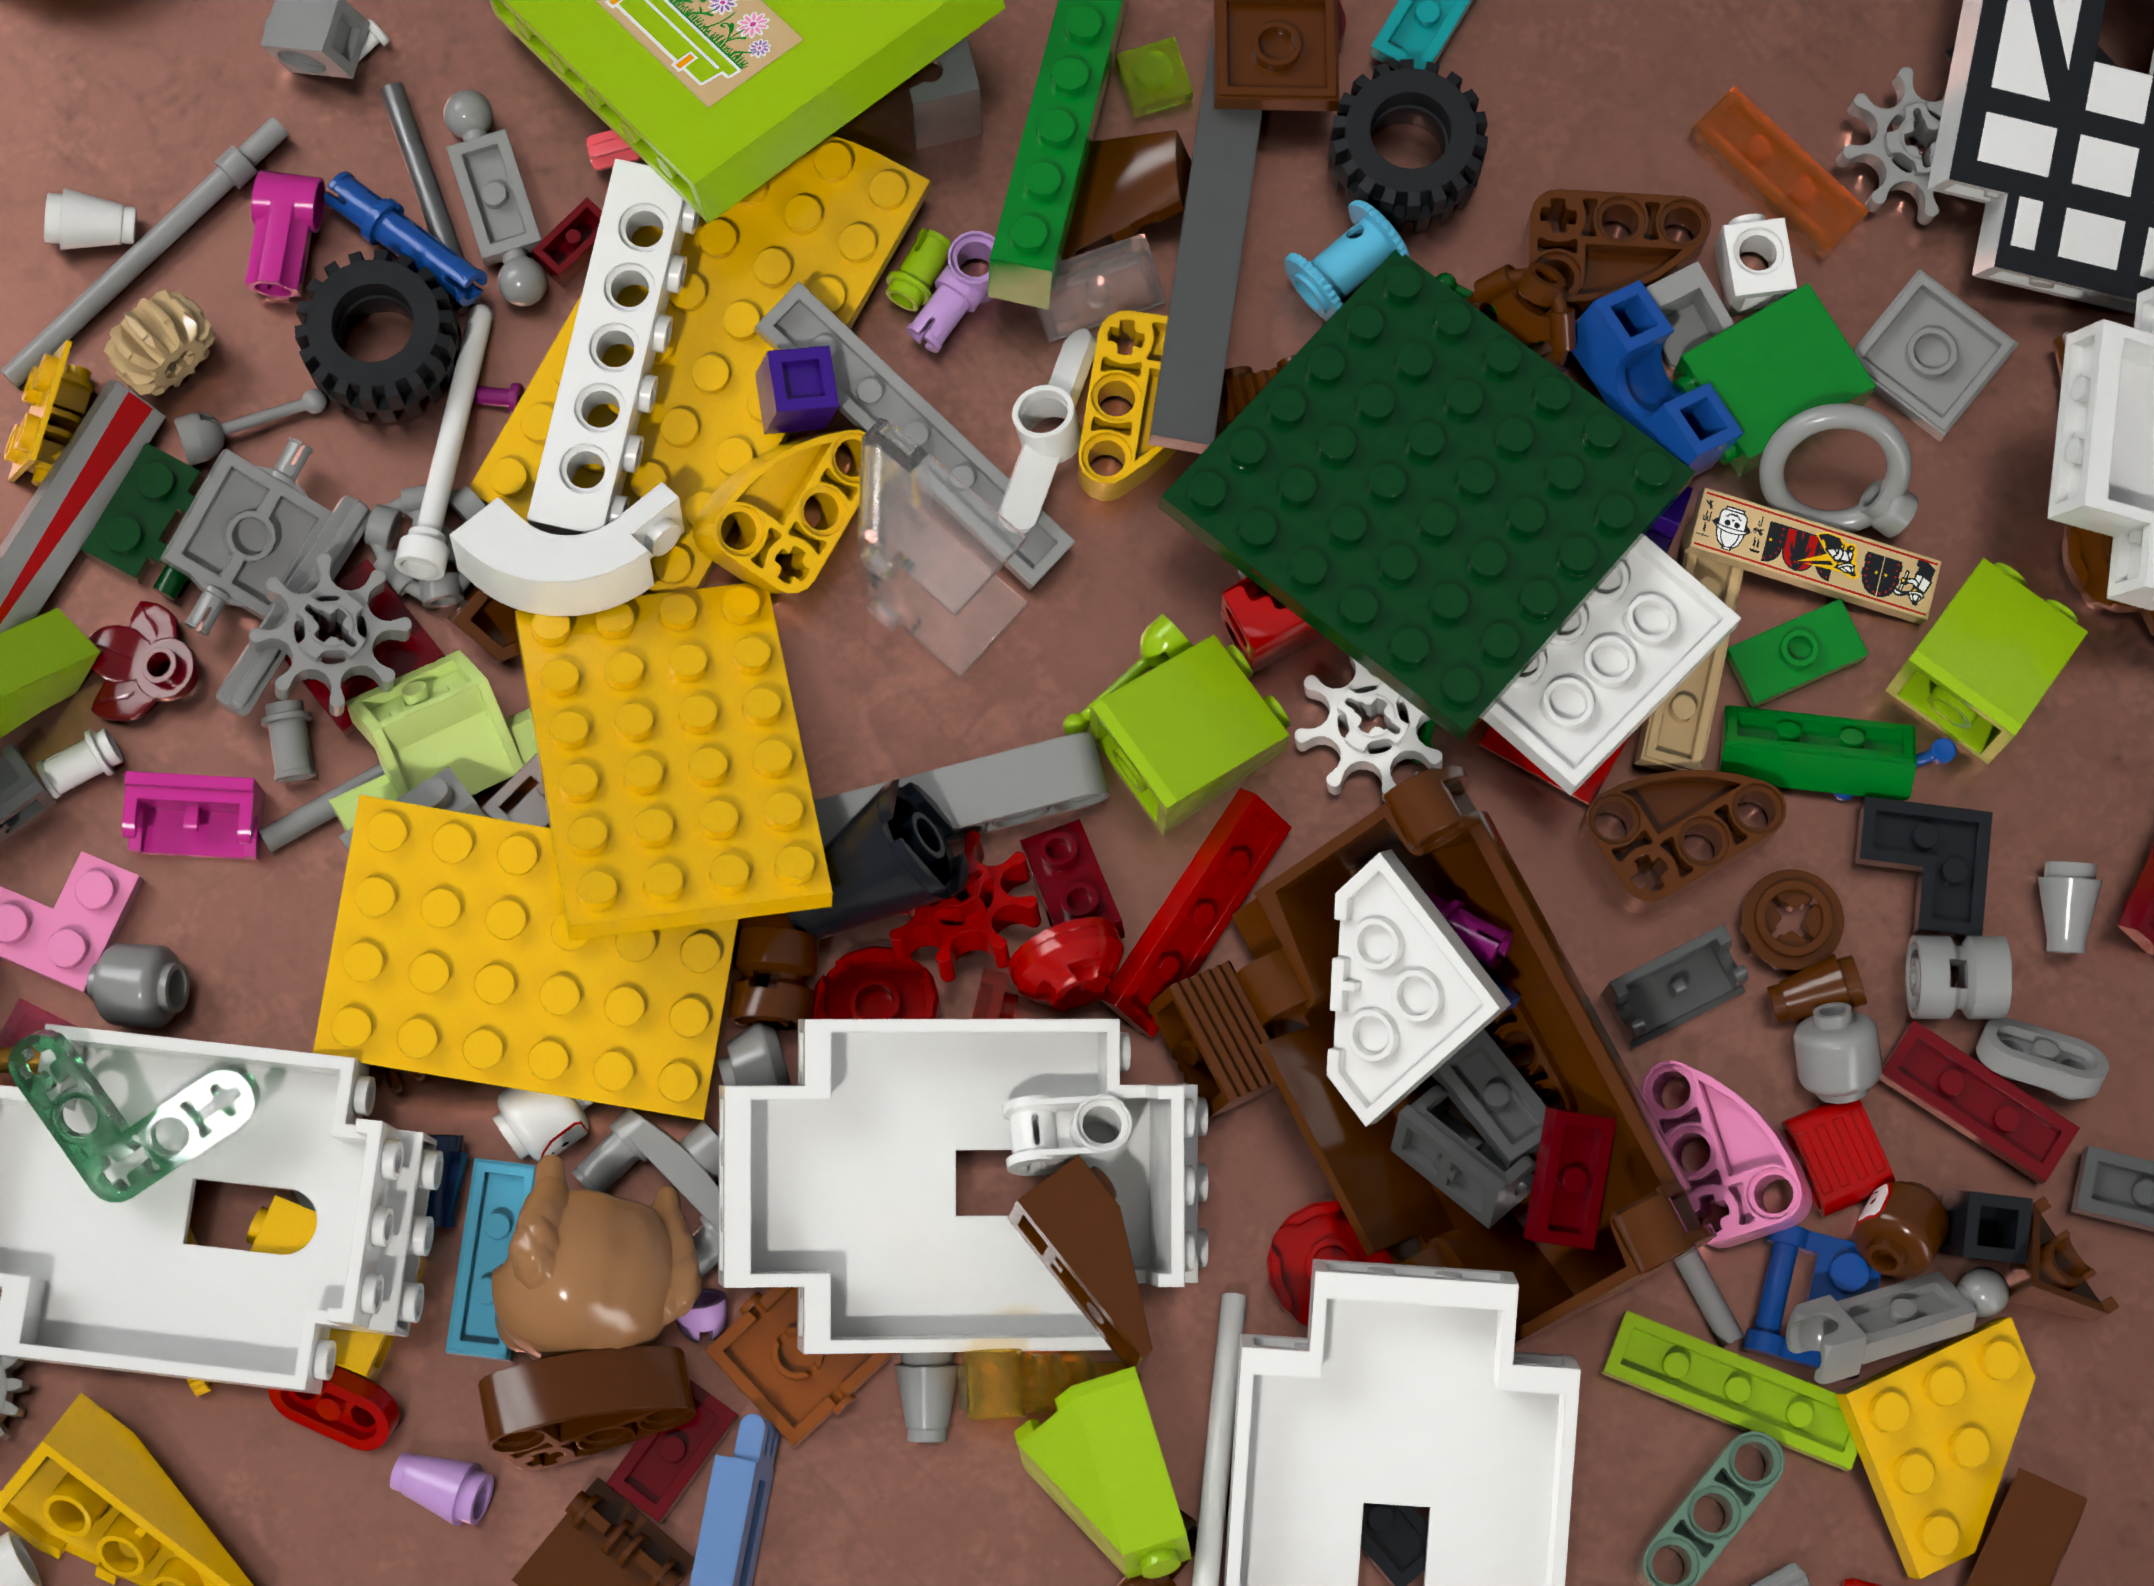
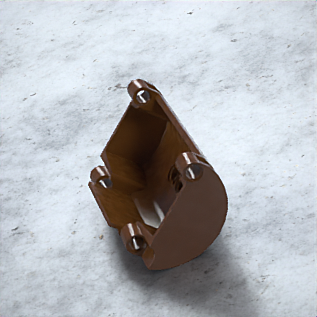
M1452 765L1441 769L1431 768L1394 786L1384 794L1385 804L1254 892L1256 898L1231 915L1255 959L1235 974V977L1261 1026H1269L1275 1037L1264 1041L1257 1048L1366 1255L1370 1256L1377 1252L1387 1251L1394 1264L1513 1272L1519 1284L1515 1348L1664 1269L1711 1241L1717 1234L1711 1223L1701 1226L1686 1195L1692 1190L1688 1180L1487 811L1476 810L1466 791L1471 781L1462 766ZM1391 849L1421 888L1450 903L1455 899H1459L1465 903L1466 911L1503 930L1507 929L1513 933L1512 945L1507 956L1503 958L1499 954L1496 955L1497 958L1501 959V965L1497 969L1491 970L1485 964L1479 963L1486 972L1513 990L1521 998L1515 1008L1502 1012L1484 1029L1546 1107L1617 1119L1594 1250L1535 1242L1524 1238L1531 1193L1488 1229L1390 1150L1399 1111L1405 1106L1413 1104L1433 1086L1439 1085L1432 1075L1381 1120L1365 1127L1327 1077L1328 1049L1334 1047L1335 1011H1330L1332 958L1338 957L1340 920L1334 919L1335 893L1379 852ZM1530 1039H1531V1041L1533 1042L1535 1051L1533 1050V1048H1532V1046H1531ZM1560 1095H1561V1097H1562L1563 1100H1564V1103H1565L1566 1108H1565V1107L1563 1106V1104H1562ZM1447 1096L1442 1102L1449 1107L1448 1113L1485 1141L1449 1096ZM1538 1152L1530 1156L1535 1161H1537Z

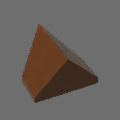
M2045 1196L2033 1202L2026 1264L2010 1263L2007 1277L2009 1285L2008 1301L2093 1321L2119 1308V1305L2112 1296L2099 1301L2086 1280L2097 1273L2079 1257L2071 1243L2068 1230L2066 1229L2055 1236L2041 1214L2051 1208Z

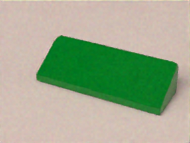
M1725 705L1719 762L1720 772L1736 773L1763 780L1775 787L1901 801L1908 800L1911 796L1917 766L1916 726Z

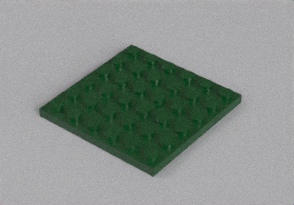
M1395 249L1161 496L1159 509L1462 742L1689 486L1695 471L1408 256L1404 255L1402 257Z

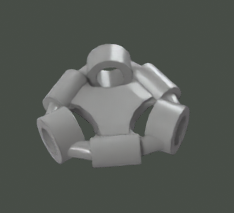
M427 484L401 489V497L386 505L376 504L368 519L364 541L365 544L371 546L377 559L373 565L374 568L385 573L386 582L398 595L402 596L408 593L419 599L425 608H444L460 603L464 600L463 592L471 581L459 570L458 573L445 572L444 576L439 580L426 581L404 575L395 568L394 561L397 550L391 549L400 530L402 513L413 519L412 527L417 525ZM466 485L461 489L451 490L448 503L464 523L486 507L480 498ZM443 523L441 532L446 536L445 544L450 550L447 563H453L457 568L450 540V534L453 531Z

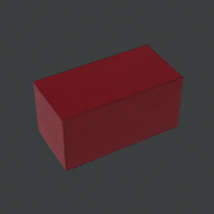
M588 197L532 249L535 260L541 264L545 272L562 288L569 284L590 263L602 210Z

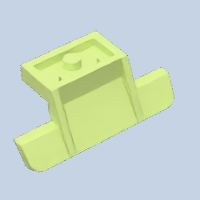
M460 650L396 678L394 688L390 692H383L378 686L347 700L345 703L352 723L375 748L385 774L328 801L345 831H348L354 827L359 795L395 801L417 787L421 782L433 777L448 766L471 796L513 777L537 753L530 708L504 719L488 679Z

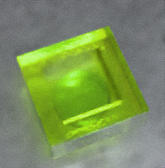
M1174 37L1116 54L1115 64L1134 118L1192 101L1193 90Z

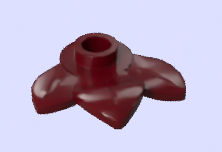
M140 601L131 617L130 627L120 625L106 626L88 637L101 651L91 669L97 675L104 678L105 681L93 702L91 710L103 719L111 721L139 719L157 701H172L185 697L194 689L198 681L199 667L196 655L188 645L180 641L177 618L171 611L160 604ZM170 660L169 670L159 677L162 666Z

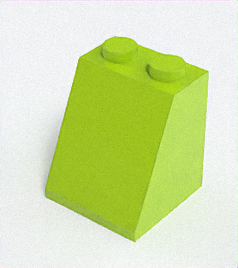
M1983 557L1885 691L1989 765L2021 729L2088 631L2077 624V616L2068 607L2055 600L2048 599L2044 601L2025 587V579L2016 570L2003 563L1996 562L1992 564Z
M1215 634L1102 697L1090 706L1089 733L1094 735L1098 748L1163 836L1287 749L1290 735L1286 728L1291 726L1287 714L1272 695L1268 694L1264 698L1260 696L1248 680L1253 676V671L1245 657L1233 644L1224 648Z

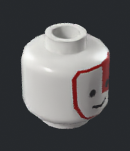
M507 1088L501 1092L497 1100L500 1113L492 1118L521 1160L530 1155L533 1159L540 1161L545 1155H558L588 1133L589 1120L583 1110L593 1104V1102Z

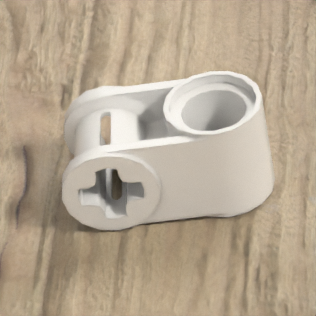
M1101 1094L1076 1097L1032 1095L1014 1098L1002 1105L1003 1118L1010 1121L1012 1155L1006 1159L1007 1170L1014 1175L1037 1176L1054 1173L1077 1155L1083 1159L1089 1168L1092 1166H1096L1101 1170L1109 1168L1121 1157L1131 1134L1132 1119L1130 1112L1122 1101L1113 1096ZM1094 1121L1102 1122L1112 1129L1116 1139L1105 1144L1096 1143L1087 1137L1083 1126Z

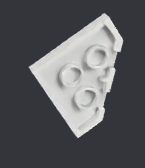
M1391 849L1379 852L1335 893L1334 919L1340 920L1338 957L1332 958L1330 1011H1335L1334 1047L1328 1049L1327 1077L1365 1127L1381 1120L1511 1005Z

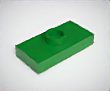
M1840 598L1728 647L1726 658L1750 707L1756 708L1863 661L1869 653Z

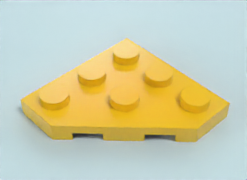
M1998 1317L1973 1329V1331L1957 1336L1835 1394L1908 1578L1922 1579L1976 1552L2036 1379L2012 1317Z

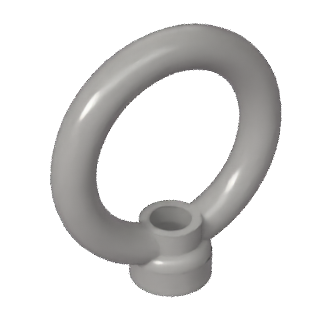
M1845 403L1826 404L1810 408L1793 416L1781 425L1771 436L1764 448L1759 467V481L1762 493L1768 505L1773 509L1850 533L1872 526L1884 536L1891 538L1898 535L1908 526L1918 508L1917 496L1907 490L1912 472V457L1909 445L1901 431L1892 421L1870 408ZM1850 429L1861 432L1872 438L1884 452L1886 458L1884 480L1873 482L1863 493L1859 504L1851 508L1834 511L1812 508L1795 498L1786 485L1784 475L1785 464L1793 449L1807 437L1824 430Z

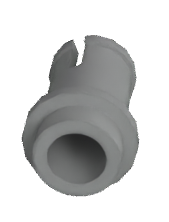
M283 700L267 704L265 706L266 717L261 719V726L269 730L275 770L274 781L288 783L315 777L316 771L313 769L306 723L312 720V713L305 711L303 700Z

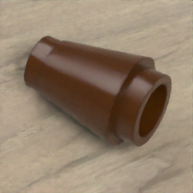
M1832 954L1779 981V984L1767 987L1778 1024L1787 1021H1803L1813 1016V1010L1816 1007L1826 1003H1847L1852 1007V1011L1853 1008L1867 1004L1862 981L1852 955L1837 959L1835 954Z

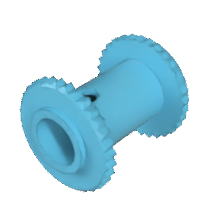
M1355 200L1348 206L1349 216L1354 225L1315 258L1307 261L1305 257L1303 258L1300 254L1298 255L1293 252L1285 258V270L1296 291L1305 303L1326 321L1343 305L1341 300L1371 276L1395 249L1402 257L1406 255L1410 258L1404 241L1392 224L1376 208L1362 200Z

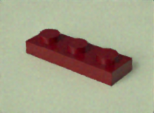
M1915 1020L1909 1024L1883 1065L1879 1080L2040 1185L2048 1180L2080 1129L2074 1123Z

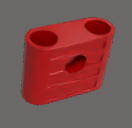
M1860 1099L1843 1104L1825 1103L1781 1122L1785 1140L1801 1164L1811 1188L1813 1203L1822 1217L1867 1200L1883 1184L1895 1182L1892 1169Z

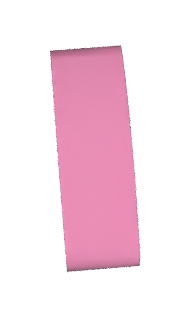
M1673 1060L1664 1061L1650 1068L1642 1082V1098L1692 1188L1686 1195L1701 1226H1703V1219L1712 1214L1711 1203L1715 1202V1204L1721 1207L1729 1208V1215L1720 1219L1722 1230L1717 1232L1714 1229L1717 1236L1707 1242L1706 1245L1719 1249L1729 1248L1794 1227L1803 1222L1810 1213L1813 1202L1811 1188L1801 1164L1792 1149L1768 1118L1742 1096L1711 1076L1684 1063ZM1676 1077L1687 1078L1691 1090L1687 1102L1678 1109H1666L1662 1101V1092L1665 1085ZM1705 1138L1710 1145L1711 1154L1709 1161L1698 1171H1687L1682 1164L1683 1148L1693 1139ZM1775 1180H1788L1793 1188L1791 1204L1780 1213H1769L1763 1203L1765 1189Z

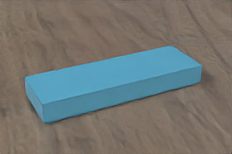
M474 1158L445 1350L447 1354L513 1362L514 1351L504 1344L497 1332L491 1275L493 1270L500 1264H503L508 1257L509 1243L515 1231L520 1210L534 1186L536 1165Z

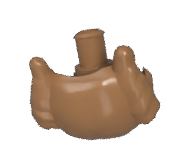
M555 1154L545 1155L537 1163L534 1186L520 1210L515 1231L509 1243L508 1257L503 1264H500L493 1270L491 1275L495 1323L498 1335L509 1349L515 1352L526 1353L533 1361L581 1351L649 1346L666 1325L674 1322L679 1317L687 1315L702 1293V1278L699 1272L698 1254L695 1249L693 1236L687 1227L686 1218L681 1212V1199L676 1187L672 1185L659 1187L651 1207L640 1202L599 1191L586 1189L569 1190L566 1181L565 1165L562 1159Z

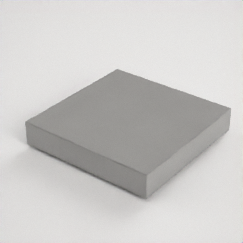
M1919 269L1853 351L1876 385L1873 392L1937 441L1941 442L2014 352L2019 343Z

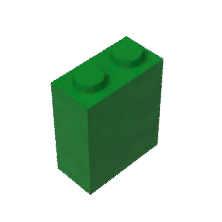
M1809 283L1681 355L1673 373L1676 379L1673 381V385L1683 394L1710 382L1744 434L1719 459V462L1723 465L1730 463L1738 477L1760 466L1761 457L1767 442L1776 430L1793 416L1810 408L1826 404L1845 403L1864 406L1876 387Z

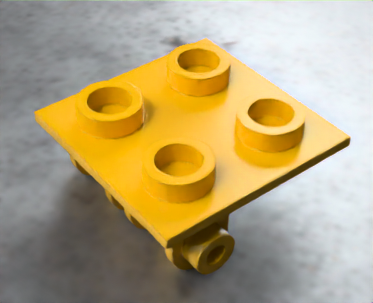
M66 340L53 355L45 353L39 367L33 366L29 373L22 401L31 404L29 413L25 414L21 425H14L4 453V460L13 463L8 478L10 482L14 483L27 471L33 473L31 483L39 487L65 448L63 445H67L73 435L69 431L49 425L48 421L66 427L78 428L83 420L77 415L83 416L85 414L94 384L89 381L92 372L87 368L68 364L64 372L72 346L71 341Z

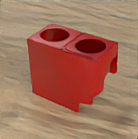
M1248 577L1222 592L1221 622L1234 646H1237L1238 650L1244 652L1253 674L1323 637L1321 633Z

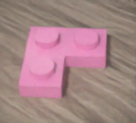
M81 851L54 909L0 886V959L89 996L87 992L88 973L91 967L98 963L103 952L115 943L144 880L135 873Z

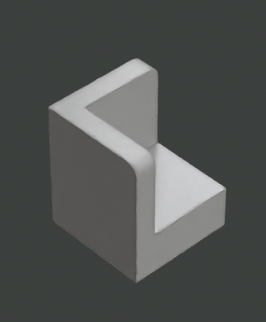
M1699 261L1645 287L1675 330L1665 341L1662 348V355L1671 369L1676 368L1681 355L1734 325L1732 318Z

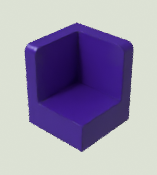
M830 346L767 351L756 372V384L764 434L826 428L839 408Z

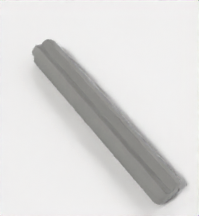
M348 495L339 500L286 583L285 588L296 594H305L317 587L319 578L316 574V558L322 553H327L331 556L330 576L332 581L335 579L366 530L371 510L365 503ZM274 603L258 628L272 630L280 627L288 617L286 611L280 605ZM296 631L295 638L297 639L299 633ZM248 643L216 693L217 701L226 710L243 717L248 715L287 654L273 648L252 652Z

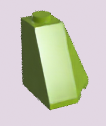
M1135 1366L1070 1386L1054 1399L1057 1411L1053 1416L1041 1425L1038 1419H1029L1014 1431L1020 1458L1027 1473L1128 1579L1140 1575L1149 1579L1159 1578L1177 1570L1181 1562L1192 1559L1187 1532Z

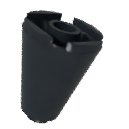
M899 779L892 780L884 785L824 847L833 891L832 907L786 913L790 922L797 930L808 932L815 938L823 939L952 898L965 889L969 881L968 862L963 851L954 857L946 838L956 832L937 803L923 789L912 782L899 787Z

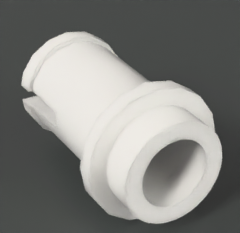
M90 728L84 732L85 739L45 760L36 762L37 772L53 798H59L62 796L61 794L103 772L108 776L115 773L114 766L122 763L124 760L117 743L106 728L96 733Z

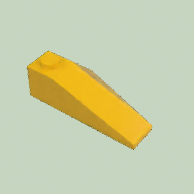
M82 1392L0 1491L1 1522L35 1548L50 1556L60 1559L66 1551L96 1565L95 1577L112 1585H115L118 1579L122 1577L139 1586H254L135 1433Z

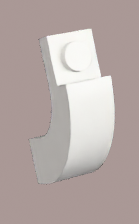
M661 482L616 519L592 532L578 535H557L541 531L528 524L497 497L452 532L450 540L457 569L485 594L500 603L521 611L545 616L563 617L579 616L611 609L647 591L654 586L650 559L654 556H662L670 551L677 543L680 535L685 531L679 496Z

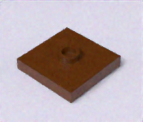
M1212 0L1214 109L1337 111L1340 101L1337 0Z

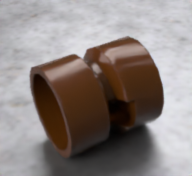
M750 926L738 929L734 966L742 973V979L731 985L728 1020L734 1024L750 1027L756 1022H763L775 1027L776 1031H798V1019H812L815 993L806 985V980L817 975L820 939L813 937L805 931L781 927ZM768 981H777V987L768 988Z

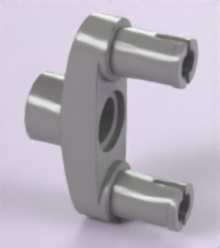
M626 1108L609 1125L612 1132L571 1173L587 1190L605 1193L639 1159L643 1162L649 1159L702 1214L699 1218L702 1225L692 1236L698 1254L699 1272L701 1278H703L718 1264L719 1133L705 1120H702L678 1142L645 1117L630 1108Z

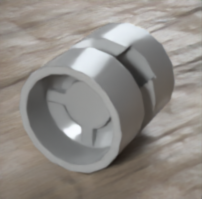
M1912 935L1908 943L1905 964L1906 999L1910 1016L1914 1019H1950L1956 1009H1961L1964 1016L1968 1019H2005L2009 1012L2012 995V961L2006 937L1967 935L1961 945H1956L1948 935ZM1950 966H1955V987H1950Z

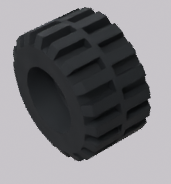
M1400 59L1398 70L1393 71L1390 70L1387 62L1374 67L1372 80L1362 74L1353 81L1351 94L1344 92L1338 103L1337 113L1333 119L1328 151V168H1333L1331 180L1336 192L1346 190L1345 205L1348 207L1355 200L1365 201L1376 208L1387 220H1390L1392 226L1399 232H1402L1404 222H1413L1415 231L1425 230L1429 227L1431 217L1435 216L1438 222L1442 224L1452 218L1455 205L1462 209L1470 199L1472 188L1477 186L1488 144V137L1485 136L1488 125L1485 111L1476 112L1479 98L1473 89L1462 93L1460 88L1463 79L1453 71L1447 78L1438 75L1440 67L1438 64L1427 61L1425 70L1414 69V59ZM1412 124L1432 134L1438 141L1443 155L1434 163L1425 167L1415 169L1402 168L1385 160L1374 147L1372 138L1388 126Z
M375 250L373 260H365L361 251L348 254L351 264L340 268L336 261H333L324 267L328 278L323 283L313 278L306 287L311 301H299L296 314L301 325L294 326L295 339L301 349L299 353L316 387L326 396L328 395L333 406L343 413L352 408L357 419L370 422L373 412H377L380 414L383 423L397 422L396 411L406 409L411 418L422 413L419 402L428 398L435 404L443 396L439 385L441 381L449 384L452 382L455 370L453 360H457L461 345L458 337L461 331L457 318L443 286L439 287L435 275L426 267L419 271L413 258L401 254L397 262H393L388 250ZM394 312L404 315L414 322L413 331L407 344L401 351L388 359L366 362L357 360L345 353L346 342L352 329L361 320L372 314Z

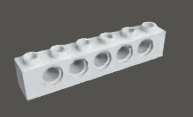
M615 159L527 516V522L531 526L551 534L578 535L592 532L609 524L629 508V497L623 496L622 492L627 472L636 474L642 458L644 437L636 435L641 413L652 412L657 396L658 376L651 375L656 352L666 353L671 338L673 317L665 315L670 293L679 294L685 280L687 257L680 255L685 233H695L700 215L649 165ZM644 226H656L663 230L660 240L649 247L636 246L631 243V239L634 233ZM641 285L649 290L646 299L637 306L625 307L616 302L621 290L627 286ZM625 344L634 349L631 360L623 366L609 367L602 363L604 353L613 345ZM612 404L620 409L615 422L607 427L597 428L587 423L590 412L598 405ZM598 464L605 468L604 476L596 486L579 488L573 484L574 474L581 466Z

